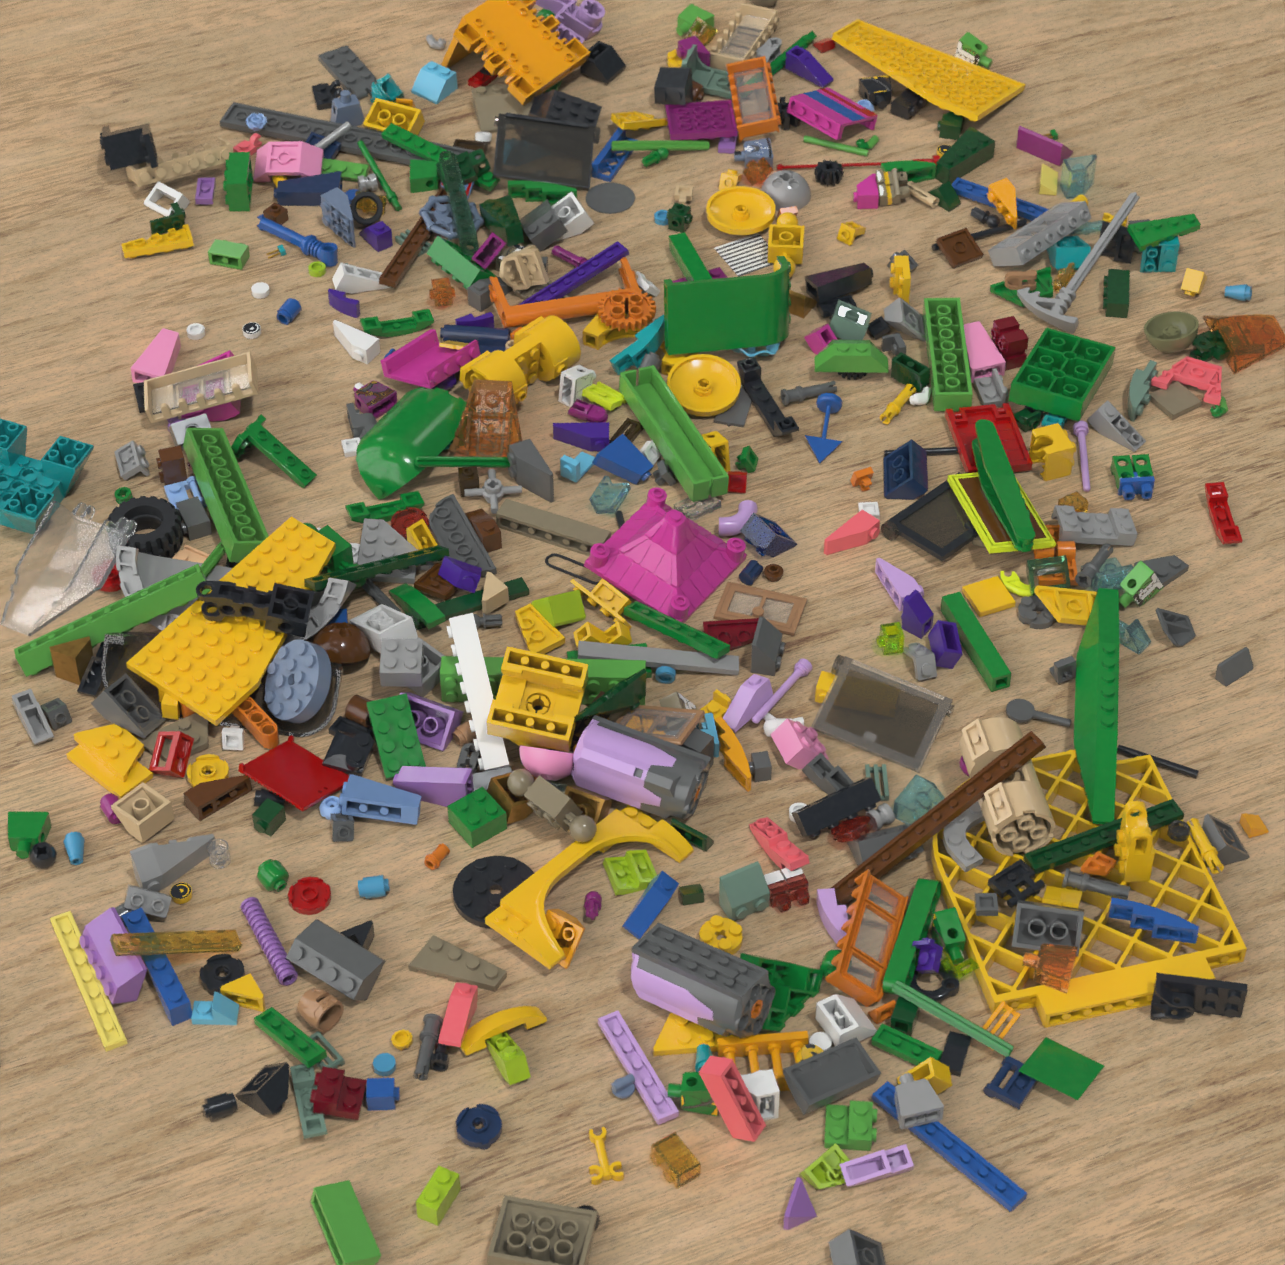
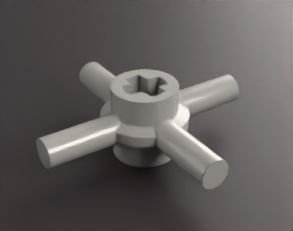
M489 469L488 480L485 481L482 488L464 489L465 497L484 496L485 500L491 505V512L496 514L498 503L502 500L503 495L522 493V485L503 486L501 481L496 479L495 470Z

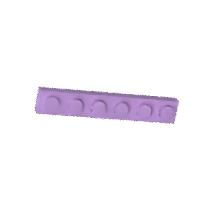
M619 1011L598 1018V1025L627 1074H633L635 1078L634 1085L656 1123L660 1125L679 1117L678 1109L672 1099L668 1097L666 1089Z

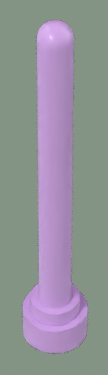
M1078 421L1074 423L1073 431L1078 437L1083 490L1088 492L1091 489L1086 436L1089 429L1087 422Z
M802 658L795 664L794 672L753 716V723H759L800 677L807 676L811 672L812 665L808 660Z

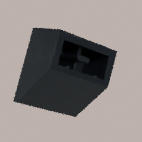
M598 41L588 49L591 53L580 66V73L608 84L626 68V65L611 45Z

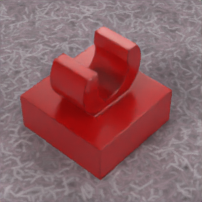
M728 471V492L746 493L747 473Z

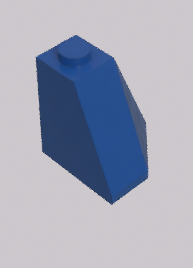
M621 434L597 453L592 462L595 466L635 485L641 480L645 482L652 475L650 471L654 467L624 434Z

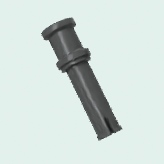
M831 381L804 388L796 386L795 389H782L780 392L783 405H788L790 402L795 401L803 402L805 398L819 396L824 393L837 392V386H833L836 383Z
M1103 544L1090 562L1085 563L1082 571L1078 572L1075 576L1076 583L1079 586L1088 588L1092 584L1093 579L1097 578L1100 572L1099 569L1113 553V547L1107 550L1110 544Z
M1066 868L1062 887L1070 886L1078 888L1083 892L1089 890L1125 900L1128 899L1130 886L1090 877L1088 873L1072 872L1069 868Z
M426 1014L423 1018L424 1028L419 1035L422 1042L413 1075L417 1079L418 1074H420L418 1080L421 1081L428 1079L431 1056L434 1046L439 1040L440 1026L443 1024V1018L437 1014Z

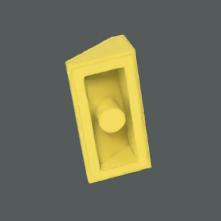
M1042 164L1039 194L1056 195L1058 172Z

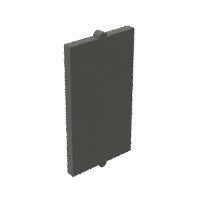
M742 386L736 403L727 411L716 415L714 423L737 427L745 426L752 400Z

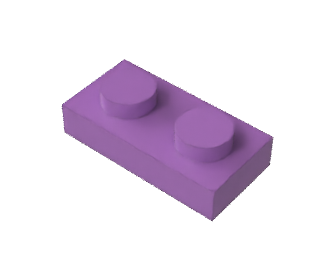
M215 177L198 178L195 196L196 204H213L216 186Z

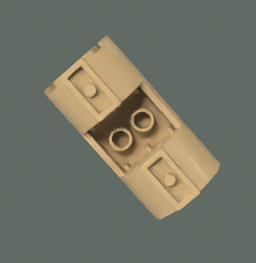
M1003 717L989 718L982 721L978 718L961 729L963 735L960 739L959 747L969 777H973L1023 737L1021 729L1015 721ZM1032 759L1003 782L986 791L984 796L978 800L993 846L1001 854L1013 856V853H1028L1044 847L1054 837L1053 831L1056 825L1033 767Z

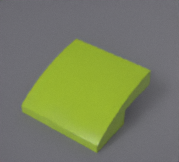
M646 849L628 850L623 857H606L603 861V866L615 895L645 890L651 880L657 876Z

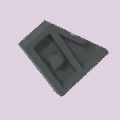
M1175 555L1142 561L1154 571L1163 587L1186 573L1189 568L1188 564Z

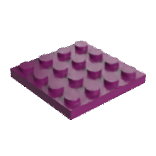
M731 100L690 102L686 105L665 104L670 140H699L702 138L715 139L717 137L732 138L733 136H738Z

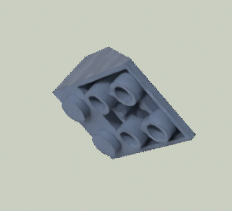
M337 187L320 195V206L323 215L322 222L333 230L336 235H339L345 243L355 248L354 223L348 195Z

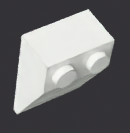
M572 192L552 206L568 230L567 233L556 241L579 235L594 224Z
M383 604L349 620L350 624L363 631L370 646L379 653H381L382 639L418 638L411 616Z

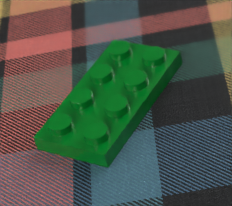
M407 693L366 702L385 780H393L395 774L399 773L402 766L426 767Z

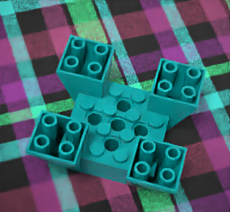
M0 419V525L36 535L76 483L94 446L59 436L41 461L25 456L27 426Z

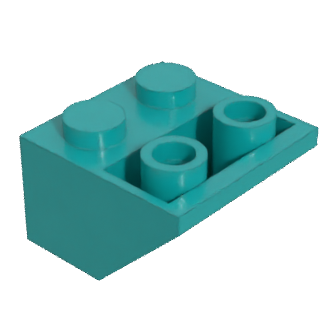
M1175 236L1173 240L1168 242L1166 240L1161 241L1158 246L1146 247V250L1142 251L1140 272H1175L1180 246L1178 236Z

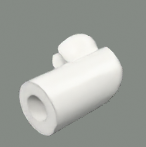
M924 387L922 393H915L910 396V404H927L932 392L931 388Z

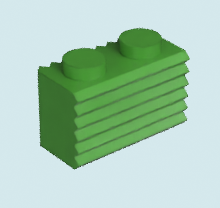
M215 239L208 250L209 263L211 265L242 270L250 257L249 245Z

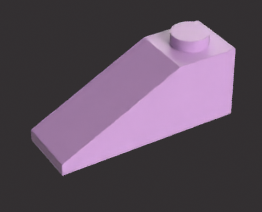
M876 558L875 573L899 611H903L902 602L905 596L910 595L915 589L919 591L922 597L924 596L922 586L918 585L913 577L885 560Z
M753 674L740 686L723 716V719L734 733L753 718L772 697L773 691L770 679Z

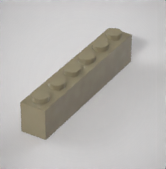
M505 499L496 512V523L501 529L586 556L590 555L591 547L594 544H604L611 537V531L509 499Z

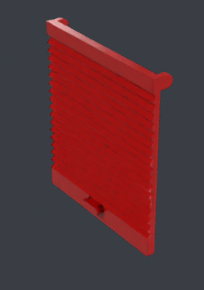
M292 735L288 737L287 741L246 764L240 763L238 768L240 773H245L246 776L248 775L249 778L251 777L252 780L254 779L255 782L257 781L258 784L260 783L267 790L270 789L276 795L292 803L302 812L342 789L344 782H348L349 775L344 772L323 766L324 760L296 744Z

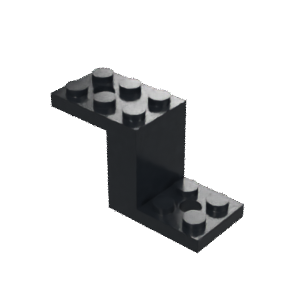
M149 123L112 132L109 126L102 127L100 144L102 150L104 149L105 151L104 159L106 166H110L111 170L145 162L150 164L151 168L158 167V155Z

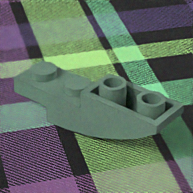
M1150 360L1144 371L1136 368L1132 376L1127 401L1128 415L1132 422L1135 421L1137 416L1142 415L1144 405H1148L1150 402L1151 394H1149L1151 380L1158 375V370H1156L1157 362Z

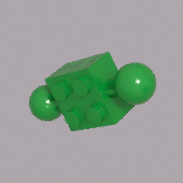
M303 523L335 542L336 549L327 565L323 567L321 571L323 574L359 565L353 561L352 545L330 526L326 525L318 530L311 523ZM359 579V582L354 583L356 584L354 589L362 587L367 579Z

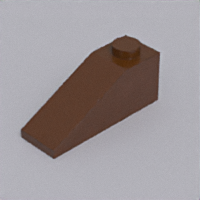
M482 508L465 513L487 553L502 549L501 531L496 521Z
M248 775L202 782L183 793L185 805L199 821H202L252 791L251 779Z

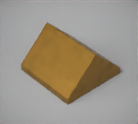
M789 290L791 299L789 313L804 319L815 307L817 301Z
M89 636L49 647L57 678L80 685L89 661L94 656Z

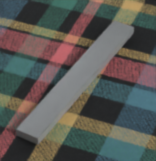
M579 641L578 659L646 660V667L658 668L669 666L677 670L738 675L739 656L724 655L716 659L702 652Z

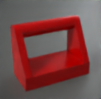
M181 731L158 732L148 770L154 774L184 778L194 738ZM165 739H170L172 742L165 767H158Z

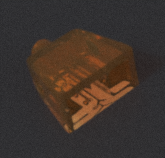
M1043 943L1040 946L1038 955L1025 952L1022 965L1035 968L1033 976L1035 982L1067 993L1078 947Z

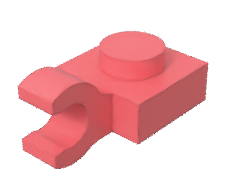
M254 133L249 141L243 140L234 146V152H250V156L257 152V148L262 145V142L258 140L261 138V135Z

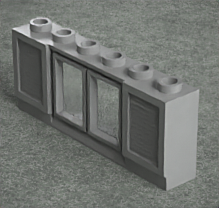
M1086 201L1061 202L989 249L988 253L993 266L1024 265L1092 219Z

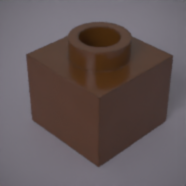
M273 203L263 211L264 217L280 225L289 220L288 209L277 203Z

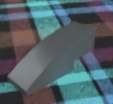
M822 753L818 754L801 770L828 795L854 783L839 765L834 768Z

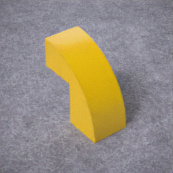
M617 621L604 632L590 622H586L573 632L576 647H578L579 641L629 645L632 643L629 627L620 621Z

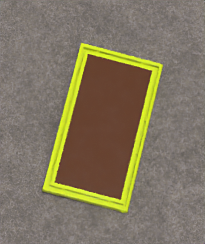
M978 472L948 475L947 481L989 554L1019 551L1013 546L1009 535L987 500L980 485ZM1016 478L1022 498L1025 500L1026 509L1030 512V520L1035 531L1033 549L1055 547V540Z

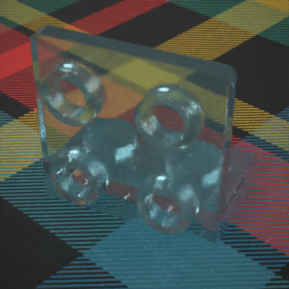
M1116 557L1107 559L1099 569L1100 572L1095 573V578L1090 586L1095 592H1098L1099 588L1122 589L1120 583L1134 567L1132 564L1121 566Z

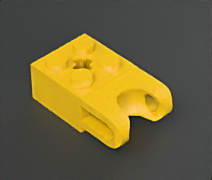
M1142 801L1128 802L1124 806L1120 830L1116 832L1118 843L1114 844L1115 857L1119 858L1118 873L1122 874L1124 882L1150 881L1155 852L1151 829L1147 821L1146 806ZM1134 810H1139L1138 816H1132L1130 813Z

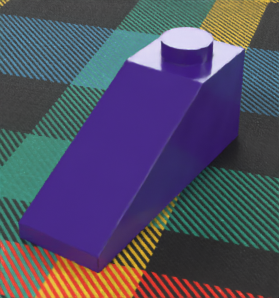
M609 422L553 423V439L590 452H600L609 445Z

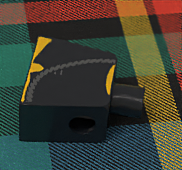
M889 75L859 78L858 92L863 100H868L873 106L884 109L887 105L891 104V78Z

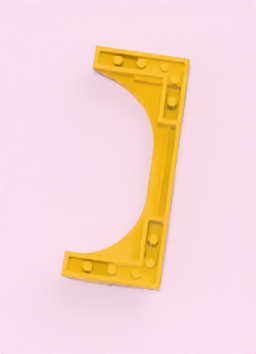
M627 805L621 811L615 809L596 824L597 831L593 839L588 842H573L500 900V906L485 917V924L548 969L553 968L565 958V954L548 925L544 911L545 900L552 887L590 855L598 850L605 853L617 843H650L678 863H681L694 852V849L673 826L663 819L657 822L638 808Z

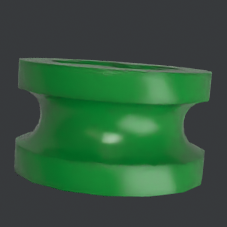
M128 487L118 488L114 493L118 504L133 498L131 489Z

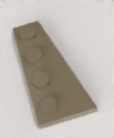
M434 935L409 964V971L417 972L419 970L427 972L429 976L436 977V975L447 977L449 981L468 982L470 985H476L478 988L493 992L499 988L507 977V971Z

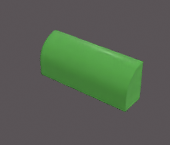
M350 1180L314 1187L310 1202L336 1265H375L381 1258V1253Z

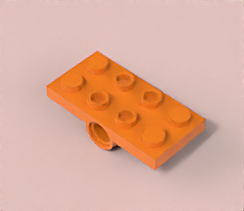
M1045 525L1055 540L1056 546L1053 548L1033 549L1038 585H1078L1075 580V576L1078 574L1075 561V541H1059L1060 526Z

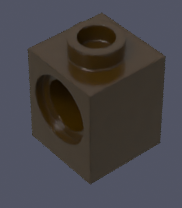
M477 466L458 468L461 497H465L464 489L480 488Z

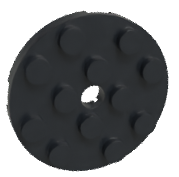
M489 856L476 859L465 866L454 881V905L458 913L466 921L478 927L490 929L485 924V917L500 906V900L533 875L534 872L525 863L513 857ZM491 889L501 890L502 892L499 894H492Z

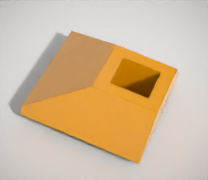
M548 909L545 914L548 925L565 954V958L558 964L567 969L585 928L577 918L561 909Z

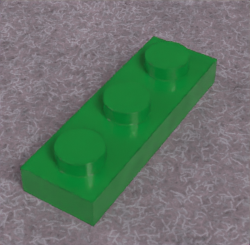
M883 1023L871 1040V1045L916 1066L930 1057L938 1061L942 1057L943 1051Z

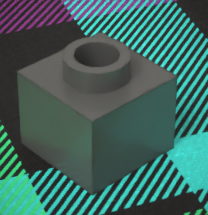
M768 751L751 753V762H748L754 781L771 780L772 766Z

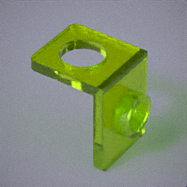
M944 949L942 951L943 960H941L944 969L946 972L951 971L957 980L979 968L972 958L954 966L949 954ZM971 965L969 968L961 970L963 967Z

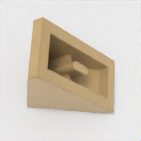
M491 572L486 574L482 596V608L485 614L492 612L509 601L508 587Z

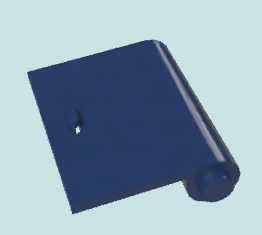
M445 324L444 328L440 330V338L443 339V342L450 340L470 343L477 340L480 354L487 350L490 353L495 350L504 352L506 351V343L510 341V329Z

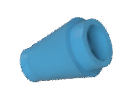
M1242 284L1225 287V297L1244 302L1251 300L1252 286Z
M70 832L66 834L63 843L70 863L72 865H79L83 863L85 838L79 832Z

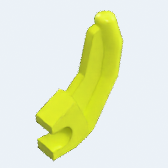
M1000 571V580L1009 592L1022 597L1036 595L1034 593L1036 586L1021 582L1015 571H1011V576L1009 577L1004 575V571Z

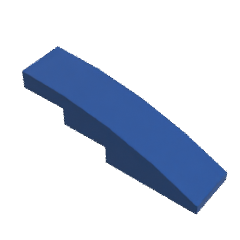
M1111 897L1108 918L1129 920L1130 928L1151 930V938L1196 944L1199 926L1156 907Z

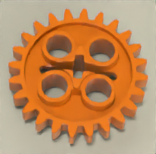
M626 287L625 291H622L621 288H618V292L612 290V294L606 293V297H601V301H598L597 313L598 318H601V323H605L606 327L611 325L612 330L617 327L618 331L625 329L628 332L629 329L635 331L636 327L642 329V325L648 326V322L652 323L653 318H655L656 305L655 301H652V296L648 297V293L642 294V290L636 292L635 288L629 291L628 287ZM626 300H628V303H629V305H628V314H629L628 319H625V301H626Z

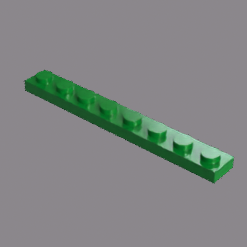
M393 123L381 133L383 139L427 161L440 163L456 156V154ZM488 171L477 176L478 180H475L474 184L491 192L500 182V178H494L493 173Z

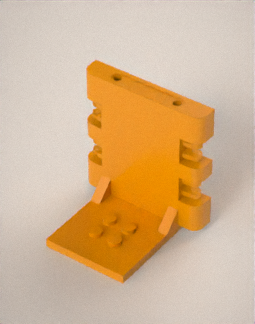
M487 0L462 17L441 65L449 68L473 51L476 54L483 52L484 55L481 59L485 62L484 68L492 75L497 74L499 77H503L506 74L508 77L505 83L509 84L507 90L525 106L535 96L542 94L580 67L591 52L576 37L567 42L566 38L559 40L558 37L561 33L557 28L560 22L552 14L546 19L543 15L536 17L535 15L538 10L533 7L537 0Z

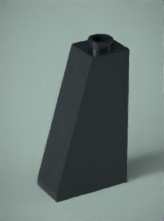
M860 263L805 276L806 293L819 304L872 285L873 270L867 264Z

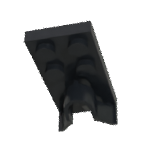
M1156 973L1150 1018L1154 1021L1155 1019L1167 1018L1180 1020L1191 1017L1194 1012L1241 1018L1248 984ZM1171 1011H1177L1178 1014L1174 1015Z

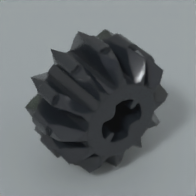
M831 159L818 162L814 172L816 182L827 186L839 184L844 174L842 164L837 163V161H831Z

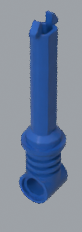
M263 214L257 216L260 219L257 226L261 231L265 230L300 247L304 255H311L319 259L326 267H332L338 263V246L335 243H324L314 235L305 237L264 217Z

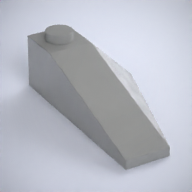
M213 834L189 837L183 842L169 840V843L164 845H158L156 842L130 851L135 879L141 888L158 892L168 887L217 851Z

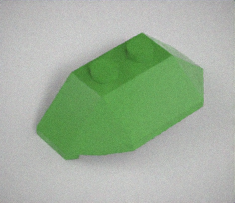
M832 340L814 358L815 372L888 373L889 371L888 357L870 340Z

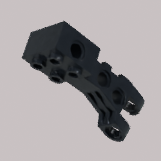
M203 581L196 587L198 599L204 601L201 610L206 620L221 622L225 616L250 617L266 621V630L305 638L314 591L274 583L273 591L268 590V592L256 590V587L236 586V583L227 581ZM205 589L212 590L210 594H202V591ZM211 607L218 608L214 613L207 612Z

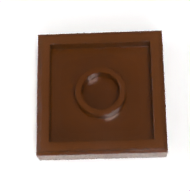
M967 228L936 239L937 245L953 269L983 258V252Z

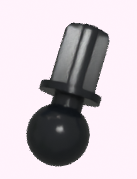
M977 207L972 208L970 215L980 220L982 224L986 223L989 228L999 226L1000 219L997 215H990L989 211H983Z

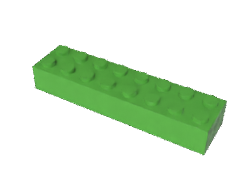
M924 298L923 322L928 365L931 369L930 382L934 411H946V409L951 408L953 411H959L961 407H971L973 392L960 298Z

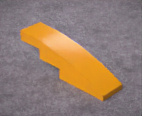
M720 716L714 719L719 738V750L724 754V767L749 792L751 791L752 776L748 760L733 730Z

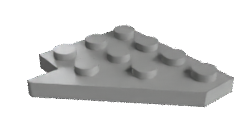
M364 518L357 564L361 565L417 550L384 520ZM428 561L422 566H409L407 570L396 569L391 574H377L375 578L370 580L414 584L416 570H429L433 567V563Z

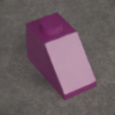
M696 36L678 41L676 52L679 58L685 59L688 49H691L693 44L697 45L699 59L703 64L710 67V52Z

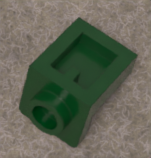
M1024 408L1013 414L1018 427L1025 433L1040 426L1041 412L1039 410L1031 413L1027 408Z

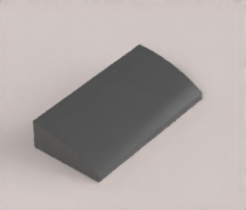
M856 1037L783 1070L791 1094L804 1115L876 1083L881 1075L880 1070Z

